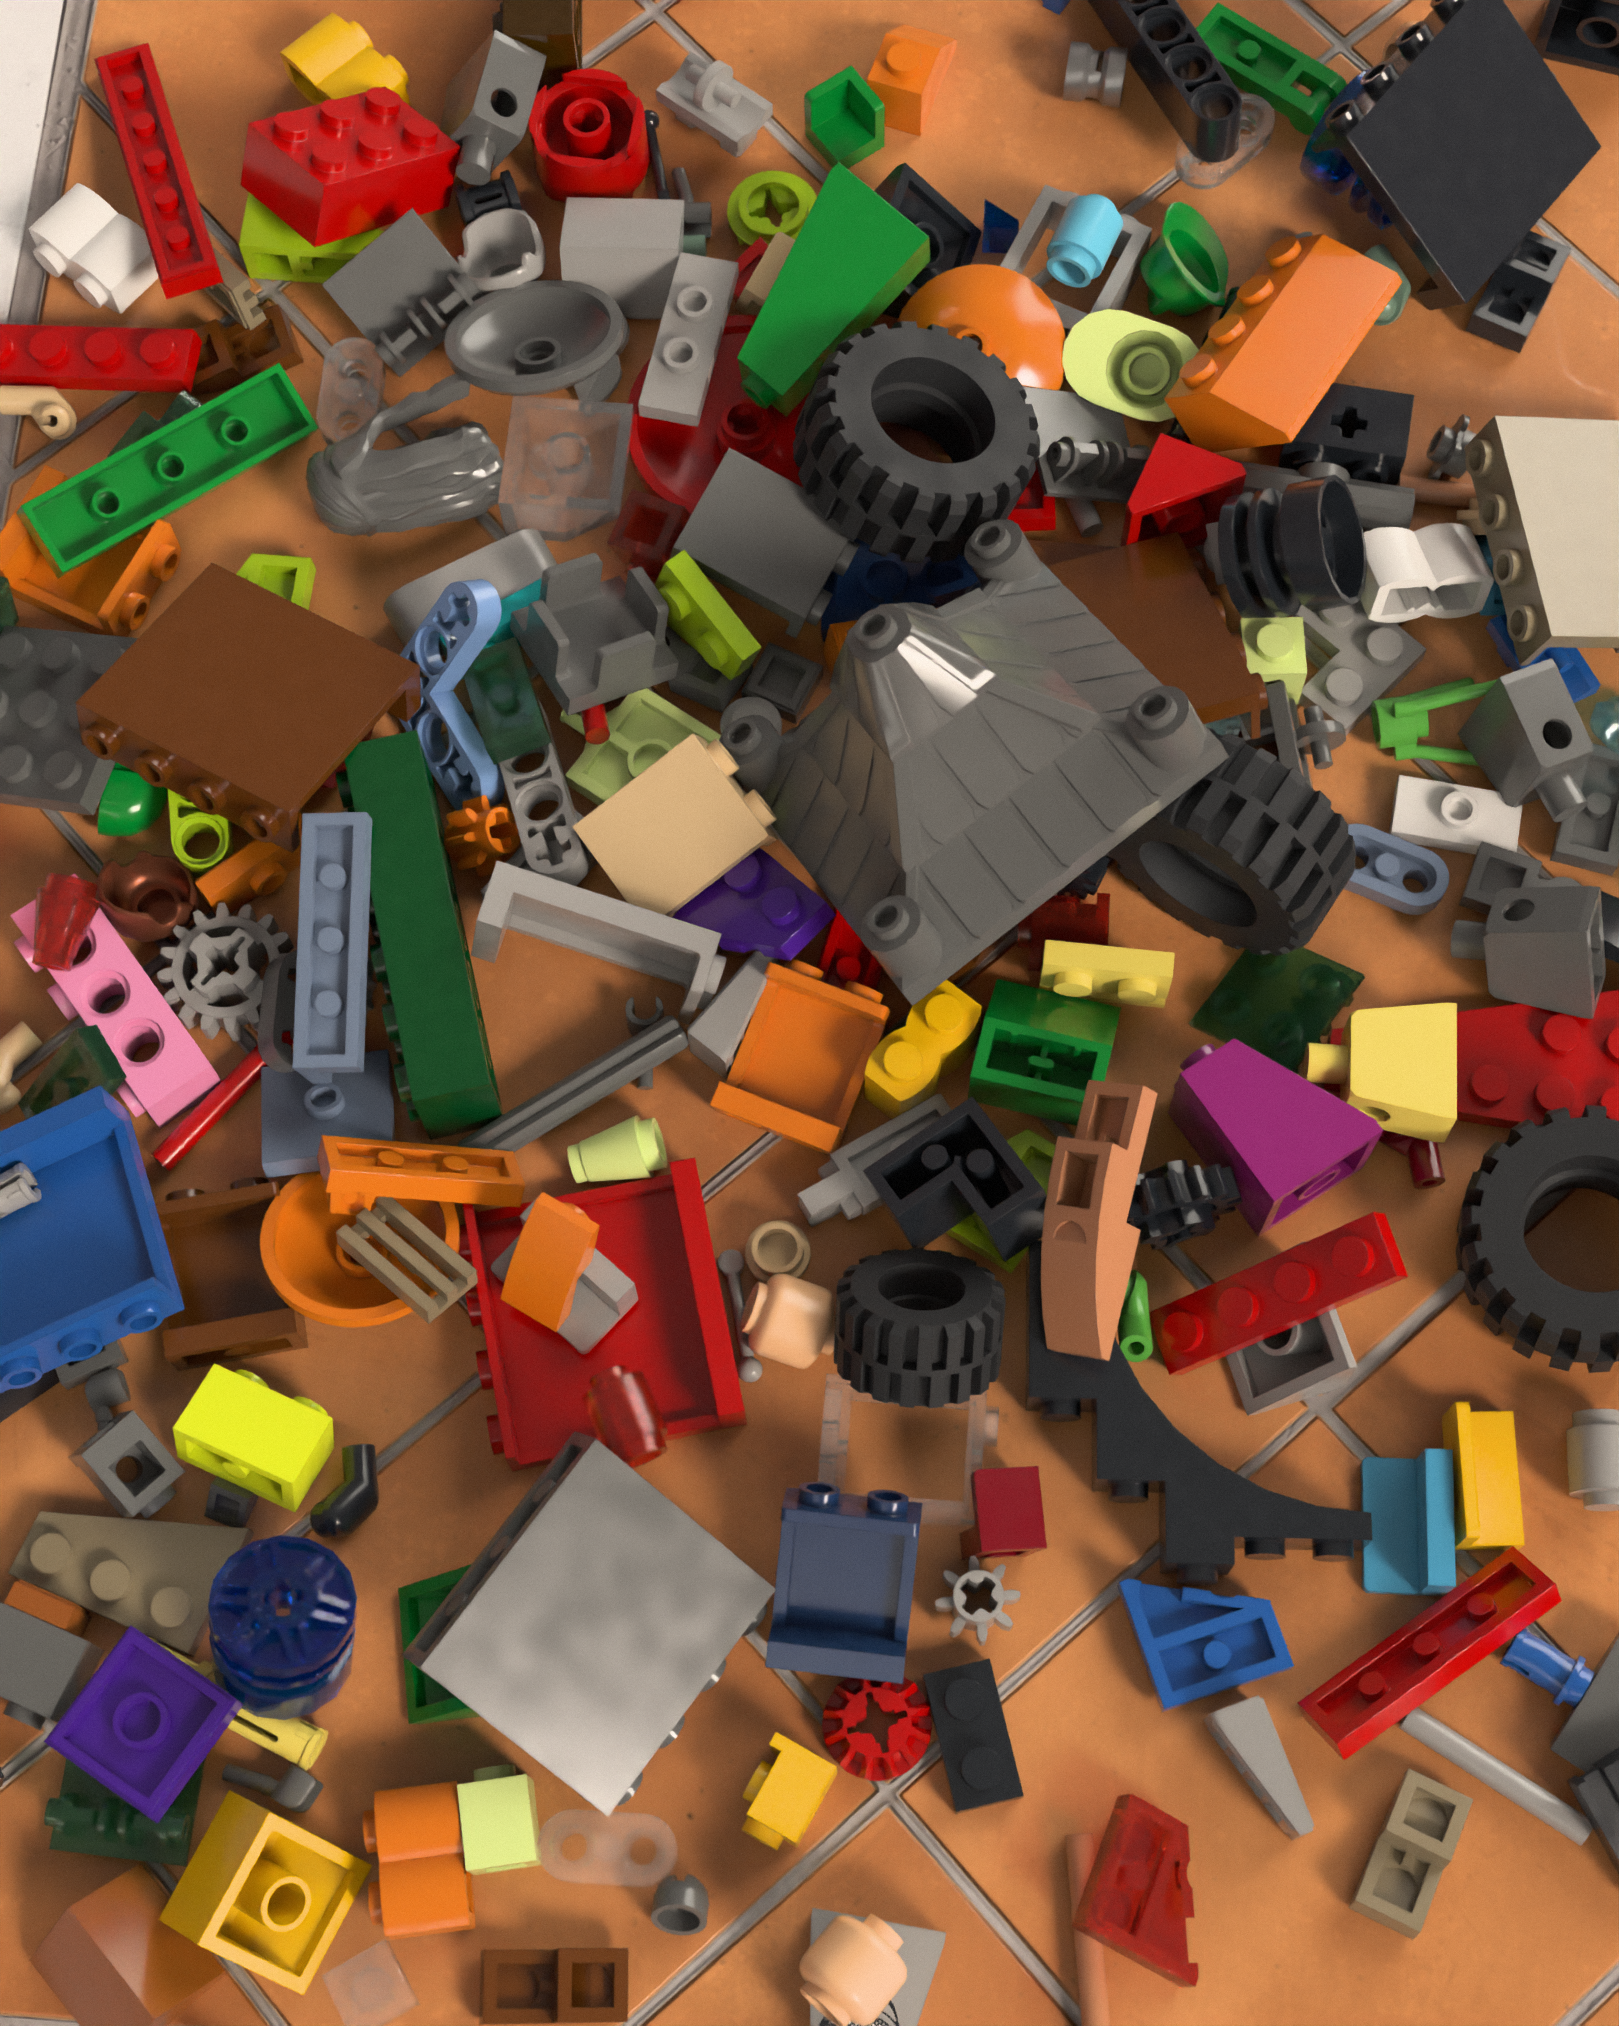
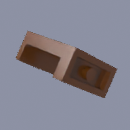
M263 1177L244 1178L231 1183L230 1190L205 1194L200 1189H182L167 1194L165 1196L166 1201L155 1203L185 1307L184 1310L168 1316L169 1330L162 1331L164 1356L178 1371L210 1366L214 1363L221 1364L308 1348L304 1315L291 1308L276 1293L266 1276L261 1258L260 1233L262 1223L271 1202L276 1196L280 1195L282 1188L278 1182H269L268 1179Z

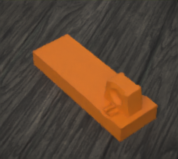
M322 1135L317 1154L325 1192H327L326 1200L329 1212L333 1214L357 1215L365 1208L370 1211L376 1196L520 1207L525 1189V1183L513 1151Z

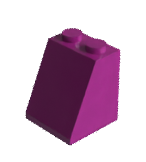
M1235 1038L1217 1050L1213 1044H1207L1193 1052L1181 1063L1180 1068L1183 1071L1180 1073L1178 1081L1174 1084L1175 1091L1168 1110L1172 1120L1207 1167L1214 1164H1220L1221 1168L1232 1167L1243 1203L1235 1206L1258 1237L1361 1170L1383 1132L1381 1126L1372 1117Z

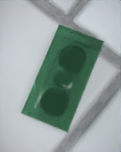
M516 637L481 650L463 677L486 751L493 764H498L552 743L523 651Z
M98 1026L79 1027L69 1036L20 1099L18 1105L26 1119L100 1085L112 1096L127 1076Z

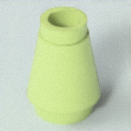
M638 1115L633 1116L580 1141L578 1144L568 1146L567 1149L571 1172L576 1183L653 1178L655 1170L667 1167V1153L663 1136L654 1117L641 1120Z

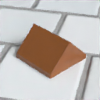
M141 1863L69 1906L29 1959L80 2026H168L228 1973L213 1952L195 1944L158 1920L170 1897Z

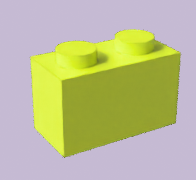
M215 1363L173 1427L177 1458L247 1489L294 1513L334 1449L333 1418L328 1416L327 1412L319 1404L301 1396L291 1399L269 1389L267 1383L252 1372L243 1369L232 1372Z

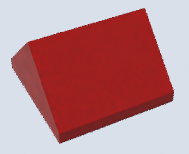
M1160 433L1127 503L1120 547L1174 532L1179 533L1187 549L1204 544L1205 539L1208 537L1205 524L1219 522L1220 510L1226 498L1242 494L1247 475L1243 465Z

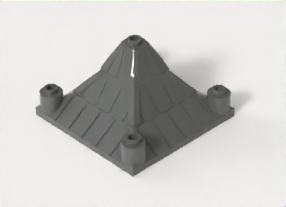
M998 519L980 525L969 537L965 545L964 556L978 581L967 588L964 592L965 594L961 597H957L937 609L933 605L914 602L880 605L863 614L856 624L848 630L834 664L830 682L832 692L815 710L804 717L797 727L789 729L781 736L773 724L764 716L749 715L730 723L719 739L739 766V769L732 774L747 794L755 789L765 800L777 818L771 824L912 1006L1229 758L1222 743L1201 722L1185 692L1177 687L1164 686L1103 623L1039 560L1019 525L1012 520Z

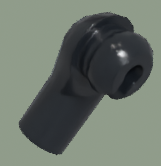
M356 1444L342 1448L344 1483L327 1497L324 1502H318L310 1513L311 1527L318 1536L323 1538L333 1536L336 1538L345 1537L353 1533L376 1510L379 1502L374 1445Z

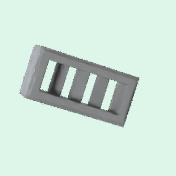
M755 951L687 1028L690 1052L725 1079L729 1075L756 1005L766 986L767 978L764 972L767 964L772 962L781 966L780 959L765 957L759 951Z
M1257 1695L1210 1713L1204 1719L1208 1731L1283 1832L1291 1840L1312 1832L1314 1823L1264 1699Z

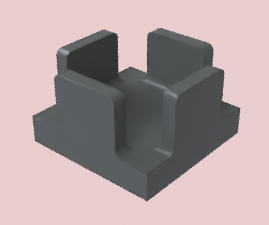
M596 553L546 568L542 573L539 600L529 603L527 607L511 612V631L567 716L674 679L677 676L679 661L665 641L669 607L641 566L628 570L626 584L621 576L600 582L603 562Z

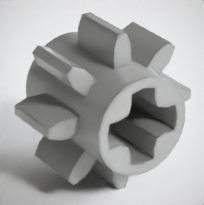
M970 1556L968 1572L961 1577L948 1570L943 1573L942 1579L953 1590V1596L942 1597L936 1600L935 1610L940 1612L952 1611L955 1618L949 1633L952 1638L959 1635L965 1628L970 1631H976V1640L980 1646H984L988 1635L987 1629L994 1624L1008 1632L1012 1629L1013 1622L1007 1614L1002 1612L1003 1605H1012L1018 1602L1021 1594L1020 1591L1013 1589L1004 1591L1001 1580L1006 1569L1005 1565L997 1566L990 1573L979 1570V1562L976 1556ZM982 1587L988 1589L991 1592L988 1605L993 1611L989 1613L980 1608L973 1615L967 1613L964 1610L967 1597L962 1591L967 1589L969 1592L976 1594Z

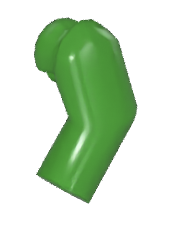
M1132 1269L1117 1330L1119 1346L1126 1359L1131 1362H1141L1147 1359L1153 1351L1147 1281L1137 1270Z

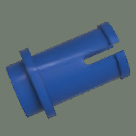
M1527 1628L1514 1636L1500 1661L1501 1665L1508 1666L1553 1694L1552 1702L1558 1706L1564 1701L1570 1706L1575 1707L1595 1674L1594 1671L1584 1666L1586 1661L1584 1657L1579 1655L1576 1660L1572 1659L1528 1632Z

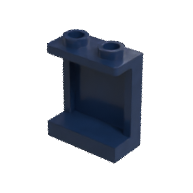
M805 1482L799 1485V1489L786 1488L780 1520L782 1525L776 1590L765 1667L903 1684L922 1503L909 1502L907 1495L892 1490H873L868 1493L867 1497L840 1494V1489L837 1486L824 1482Z

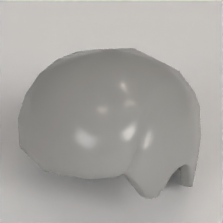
M503 208L488 212L468 224L462 231L464 254L463 257L461 255L456 257L457 263L484 296L500 289L514 288L526 282L537 281L545 268L546 249L535 221L526 211Z

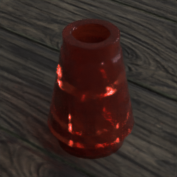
M48 873L46 875L44 887L36 888L33 964L56 971H71L73 960L76 959L101 904L95 900L98 888L96 884L68 875Z

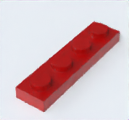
M0 324V386L32 385L53 386L57 389L191 393L202 341L195 329Z
M1372 1212L1150 1312V1321L1169 1375H1183L1408 1277L1385 1213Z
M1512 1546L1300 1700L1298 1705L1304 1719L1345 1761L1559 1604L1562 1599L1557 1585Z

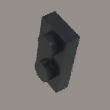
M990 1659L923 1674V1681L955 1814L1023 1798L1024 1794Z

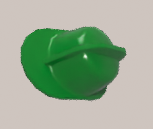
M1182 202L1171 203L1164 214L1161 234L1143 255L1140 263L1143 279L1149 288L1147 294L1149 311L1153 315H1159L1169 310L1180 317H1187L1211 304L1215 307H1223L1226 300L1225 290L1228 279V260L1223 245L1214 229L1193 207Z

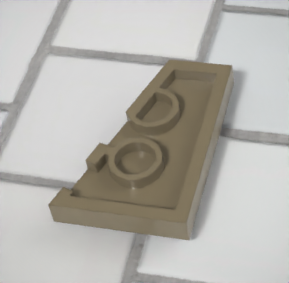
M40 1511L8 1573L127 1628L131 1625L147 1637H152L160 1643L194 1657L254 1532L249 1528Z

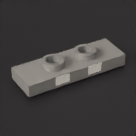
M680 252L638 403L639 416L698 427L739 275L737 262Z

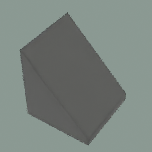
M217 1476L210 1486L204 1516L229 1527L244 1528L259 1496Z

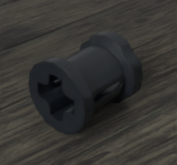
M509 170L500 172L499 179L467 189L462 184L453 186L464 228L488 212L503 208L522 210L518 192Z

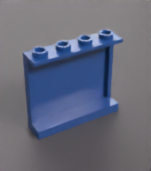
M101 1085L0 1131V1174L13 1168L20 1162L24 1163L38 1183L37 1186L31 1187V1189L38 1188L42 1196L39 1201L32 1202L0 1219V1393L9 1389L30 1386L39 1381L42 1374L70 1361L89 1359L97 1355L103 1346L131 1333L150 1331L158 1327L164 1318L185 1309L130 1113Z

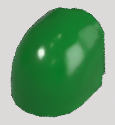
M116 762L100 799L98 835L114 837L133 836L149 829L163 813L168 800V789L165 787H155L147 783L138 773Z

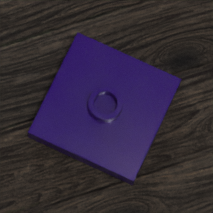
M130 1625L44 1742L158 1823L242 1708L243 1704Z

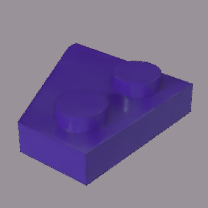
M759 847L686 903L672 918L721 933L718 945L723 950L741 953L756 950L765 957L791 961L836 914L821 897Z

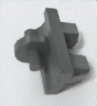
M1284 681L1265 685L1268 708L1260 711L1261 737L1251 740L1238 715L1243 739L1250 747L1276 741L1279 753L1276 756V761L1289 770L1293 767L1307 778L1306 783L1313 788L1307 755H1312L1315 769L1320 770L1331 767L1333 765L1331 750L1336 749L1346 741L1344 725L1338 721L1324 720L1322 707L1310 706L1303 711L1306 724L1301 726L1297 704L1294 699L1288 698Z

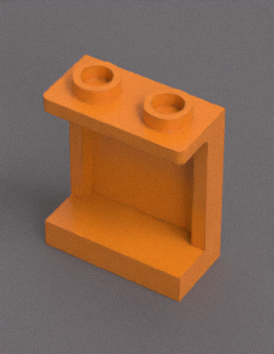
M45 465L0 533V591L92 634L127 637L131 630H137L143 624L149 612L151 598L162 581L166 582L171 579L178 568L182 549L170 523L158 519L153 527L145 529L58 579L16 513L21 505L68 480L66 474Z
M795 959L787 960L784 967L768 962L764 972L767 978L766 986L756 1005L725 1083L719 1081L710 1106L718 1113L830 1156V1154H833V1152L841 1147L864 1089L865 1068L868 1059L876 1046L884 1039L892 1019V1014L888 1007L880 1004L883 995L867 986L847 981L844 990L820 981L823 971Z

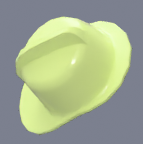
M1105 309L1088 314L1072 327L1064 341L1062 364L1068 383L1079 396L1089 402L1139 420L1161 422L1176 418L1164 398L1179 379L1181 368L1194 358L1199 350L1189 336L1171 326L1127 311Z

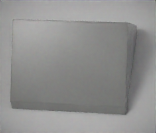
M567 197L559 245L562 280L583 283L605 292L618 304L626 319L662 320L679 254L683 252L684 200Z
M1307 1241L1301 1242V1243H1299V1244H1297V1245H1295V1246H1293V1247H1291V1248H1294V1247H1296V1246H1298V1245H1300V1244H1303V1243H1305V1242H1307ZM1336 1309L1226 1356L1247 1416L1263 1413L1341 1389L1357 1368Z

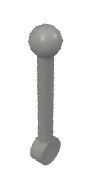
M728 1249L720 1254L718 1267L720 1272L727 1277L741 1355V1361L737 1366V1374L742 1381L752 1383L761 1377L763 1367L761 1362L754 1358V1353L749 1348L748 1334L740 1331L741 1318L745 1308L740 1274L744 1269V1259L738 1251Z

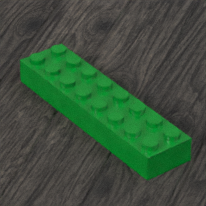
M277 363L21 505L16 513L59 579L151 527L158 519L163 520L310 437L319 427L281 364Z

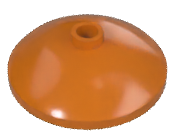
M987 264L967 265L948 270L923 285L910 298L897 322H916L917 328L927 329L931 324L948 328V335L960 340L964 335L969 338H978L982 341L983 345L981 352L988 357L994 353L1006 364L1005 373L1010 379L1017 377L1024 387L1060 391L1065 376L1062 355L1066 333L1063 323L1053 303L1043 290L1030 279L1016 271Z
M321 1172L301 1173L291 1179L280 1190V1195L276 1196L271 1202L265 1214L260 1233V1251L265 1273L271 1286L281 1299L291 1308L310 1319L340 1327L379 1325L413 1312L408 1305L363 1266L355 1265L357 1261L338 1245L336 1231L345 1224L350 1228L357 1223L356 1215L333 1214L329 1212L326 1200L327 1192H325ZM376 1196V1197H375V1200H374V1202H373V1205H372V1207H371L370 1212L377 1207V1206H376V1199H377L379 1196ZM393 1198L457 1254L459 1253L460 1228L457 1211L453 1202ZM388 1222L385 1223L387 1227H389L395 1234H397L402 1240H404L410 1247H412L417 1253H419L425 1260H427L432 1266H434L440 1273H442L448 1279L449 1275L447 1273H445L432 1260H430L425 1254H423L418 1248H416L410 1241H408L403 1235H401ZM370 1235L365 1239L369 1245L430 1298L437 1293L420 1277L402 1265L398 1258L373 1236Z

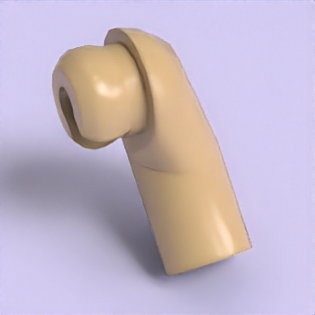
M32 385L0 386V413L2 415H31L43 433L57 440L66 439L76 429V411L57 388L53 386Z
M23 1021L0 1039V1115L12 1109L21 1099L20 1091L10 1081L13 1070L43 1045L40 1039Z

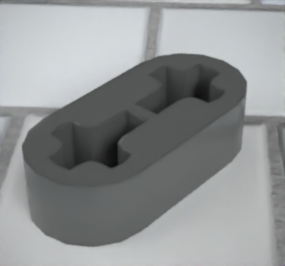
M297 950L273 959L266 968L263 980L257 1037L258 1051L262 1060L271 1069L280 1073L295 1071L292 1068L293 1053L291 1046L282 1042V1033L290 1031V1037L294 1040L296 982L288 980V972L296 969Z

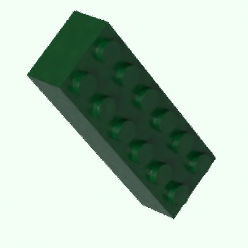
M417 730L359 742L344 759L346 769L336 771L335 773L344 809L347 808L348 812H367L372 818L369 924L371 925L375 944L370 945V952L378 983L382 982L387 1001L386 1004H382L389 1041L394 1042L399 1064L393 1065L399 1096L402 1103L406 1102L410 1121L416 1122L421 1120L430 1140L477 1130L504 1114L451 860L444 844L445 832L434 780Z

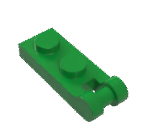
M1220 3L1213 7L1196 28L1235 86L1288 117L1292 126L1302 134H1315L1326 119V110L1337 107L1348 93L1346 81L1337 72ZM1301 84L1309 89L1311 94L1307 96L1296 88Z

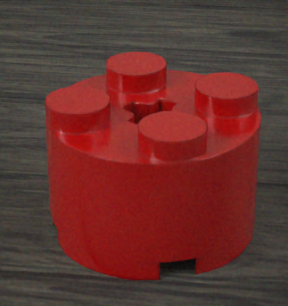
M600 69L573 70L563 74V81L554 85L549 90H547V85H545L535 96L528 125L536 171L546 195L552 200L566 203L567 197L632 199L633 192L643 181L649 166L645 112L639 96L637 98L628 89L627 82L621 77Z

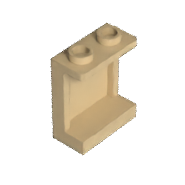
M693 733L572 826L629 904L669 917H673L678 909L763 845L770 846L778 839L769 826L777 820L775 814L755 789L745 794L733 778L732 774L739 769V766L717 738L708 744L704 738Z

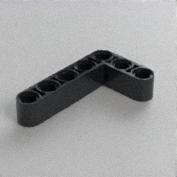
M1088 0L1117 45L1121 48H1128V61L1190 153L1199 160L1212 163L1226 161L1234 156L1240 144L1241 94L1177 1Z

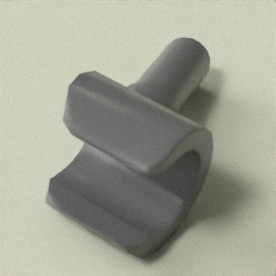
M682 167L675 168L672 171V177L678 194V200H684V235L705 234L706 238H711V202H694L685 169Z
M634 997L627 1001L625 1011L628 1030L632 1037L664 1018L663 1004L659 997H656L655 1002L656 1013L649 1019L635 1017ZM653 1068L637 1077V1089H653Z
M116 1368L94 1374L86 1382L85 1394L90 1407L95 1413L99 1431L114 1418L111 1407L131 1400L130 1390L124 1373Z
M230 1763L226 1764L222 1773L223 1780L260 1791L263 1795L271 1797L281 1805L297 1813H303L310 1809L324 1786L323 1783L292 1763L279 1782L269 1775Z

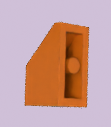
M905 24L885 34L868 75L867 84L885 106L886 127L921 137L956 50L957 39Z

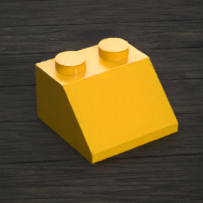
M229 1790L158 1920L195 1944L304 1995L372 1865Z

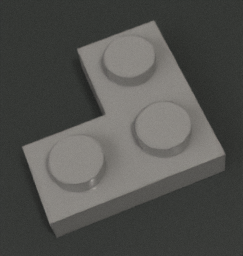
M1361 600L1352 605L1315 612L1301 605L1298 613L1293 615V617H1303L1304 635L1332 657L1303 687L1298 703L1305 709L1310 706H1321L1324 720H1334L1342 723L1346 736L1371 712L1372 701L1384 699L1422 661L1426 652V648L1396 623H1382L1368 619Z

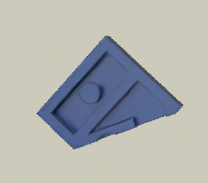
M1126 1579L1120 1581L1117 1585L1161 1712L1290 1670L1294 1667L1270 1600L1241 1595L1234 1597L1215 1595L1208 1590L1188 1587L1176 1589L1142 1584L1141 1580Z

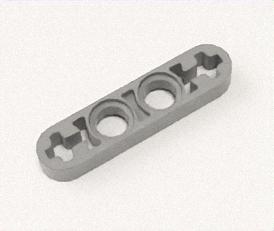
M519 685L506 687L490 699L486 708V718L526 860L534 873L575 886L587 874L589 856L584 842L572 827L578 823V819L547 715L533 690ZM521 711V718L527 732L517 734L511 724L513 722L512 715ZM540 753L545 755L543 763L536 770L528 773L515 771L517 763L528 754ZM546 800L559 802L557 811L551 817L540 821L529 819L530 811L536 804ZM557 839L564 852L562 853L563 862L552 866L553 856L547 842Z

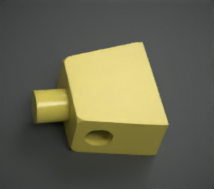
M1435 1003L1353 1011L1350 1013L1342 1032L1341 1045L1306 1044L1303 1077L1309 1082L1340 1084V1099L1375 1119L1383 1130L1432 1142L1444 1143L1457 1119V1003Z

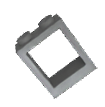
M1045 184L1000 267H1005L1022 274L1046 229L1055 231L1069 201L1073 197L1080 195L1071 191L1063 192ZM1119 213L1123 219V228L1110 255L1119 258L1090 313L1105 309L1121 310L1141 273L1140 263L1143 255L1149 249L1152 228L1141 224L1137 219L1128 214ZM1049 298L1061 318L1067 338L1072 327L1088 314Z

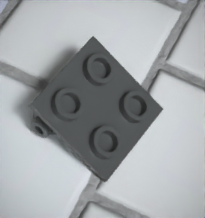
M413 208L401 216L322 284L374 346L379 356L399 377L445 340L449 325L468 305L472 306L474 301L484 296Z
M1024 387L1027 394L1024 403L1032 404L1039 425L1036 431H1038L1041 442L1040 455L1036 460V465L1044 496L1127 504L1151 454V450L1146 445L1138 444L1132 448L1130 447L1122 414L1095 405L1074 392Z

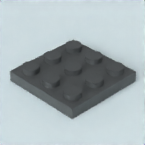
M4 626L0 636V803L86 815L95 814L116 762L111 759L103 760L91 753L86 746L82 745L75 703L138 638Z

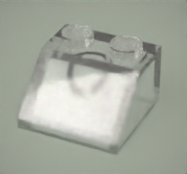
M513 396L498 499L506 536L523 529H535L539 531L544 540L566 542L621 517L634 414L633 404Z

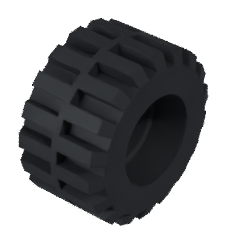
M924 1248L892 1249L882 1251L880 1255H869L859 1259V1264L850 1265L843 1272V1278L839 1279L837 1284L833 1356L834 1363L837 1364L838 1374L842 1379L850 1381V1387L859 1393H869L874 1400L883 1403H897L901 1407L927 1406L928 1408L944 1407V1404L947 1403L960 1404L969 1401L970 1395L983 1394L989 1389V1383L996 1381L1001 1366L1006 1298L1004 1297L1005 1290L1002 1283L995 1280V1274L989 1269L976 1266V1261L967 1257H958L952 1255L951 1252L941 1250H924Z

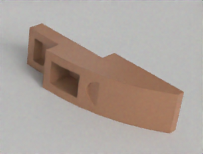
M1088 1080L1074 1138L1057 1137L1045 1202L1041 1245L1043 1322L1047 1349L1054 1352L1106 1361L1110 1360L1141 1231L1126 1222L1158 1094L1144 1085Z

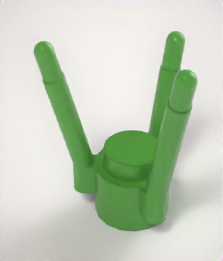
M1467 677L1404 696L1373 700L1371 719L1377 748L1393 747L1395 761L1419 758L1479 766L1470 751L1419 745L1416 743L1418 738L1429 735L1427 710L1483 697L1489 692L1497 679L1474 684V680Z

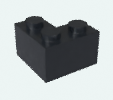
M970 1097L863 1170L882 1206L912 1248L925 1247L969 1216L973 1218L1005 1262L1042 1237L1046 1194L973 1097Z

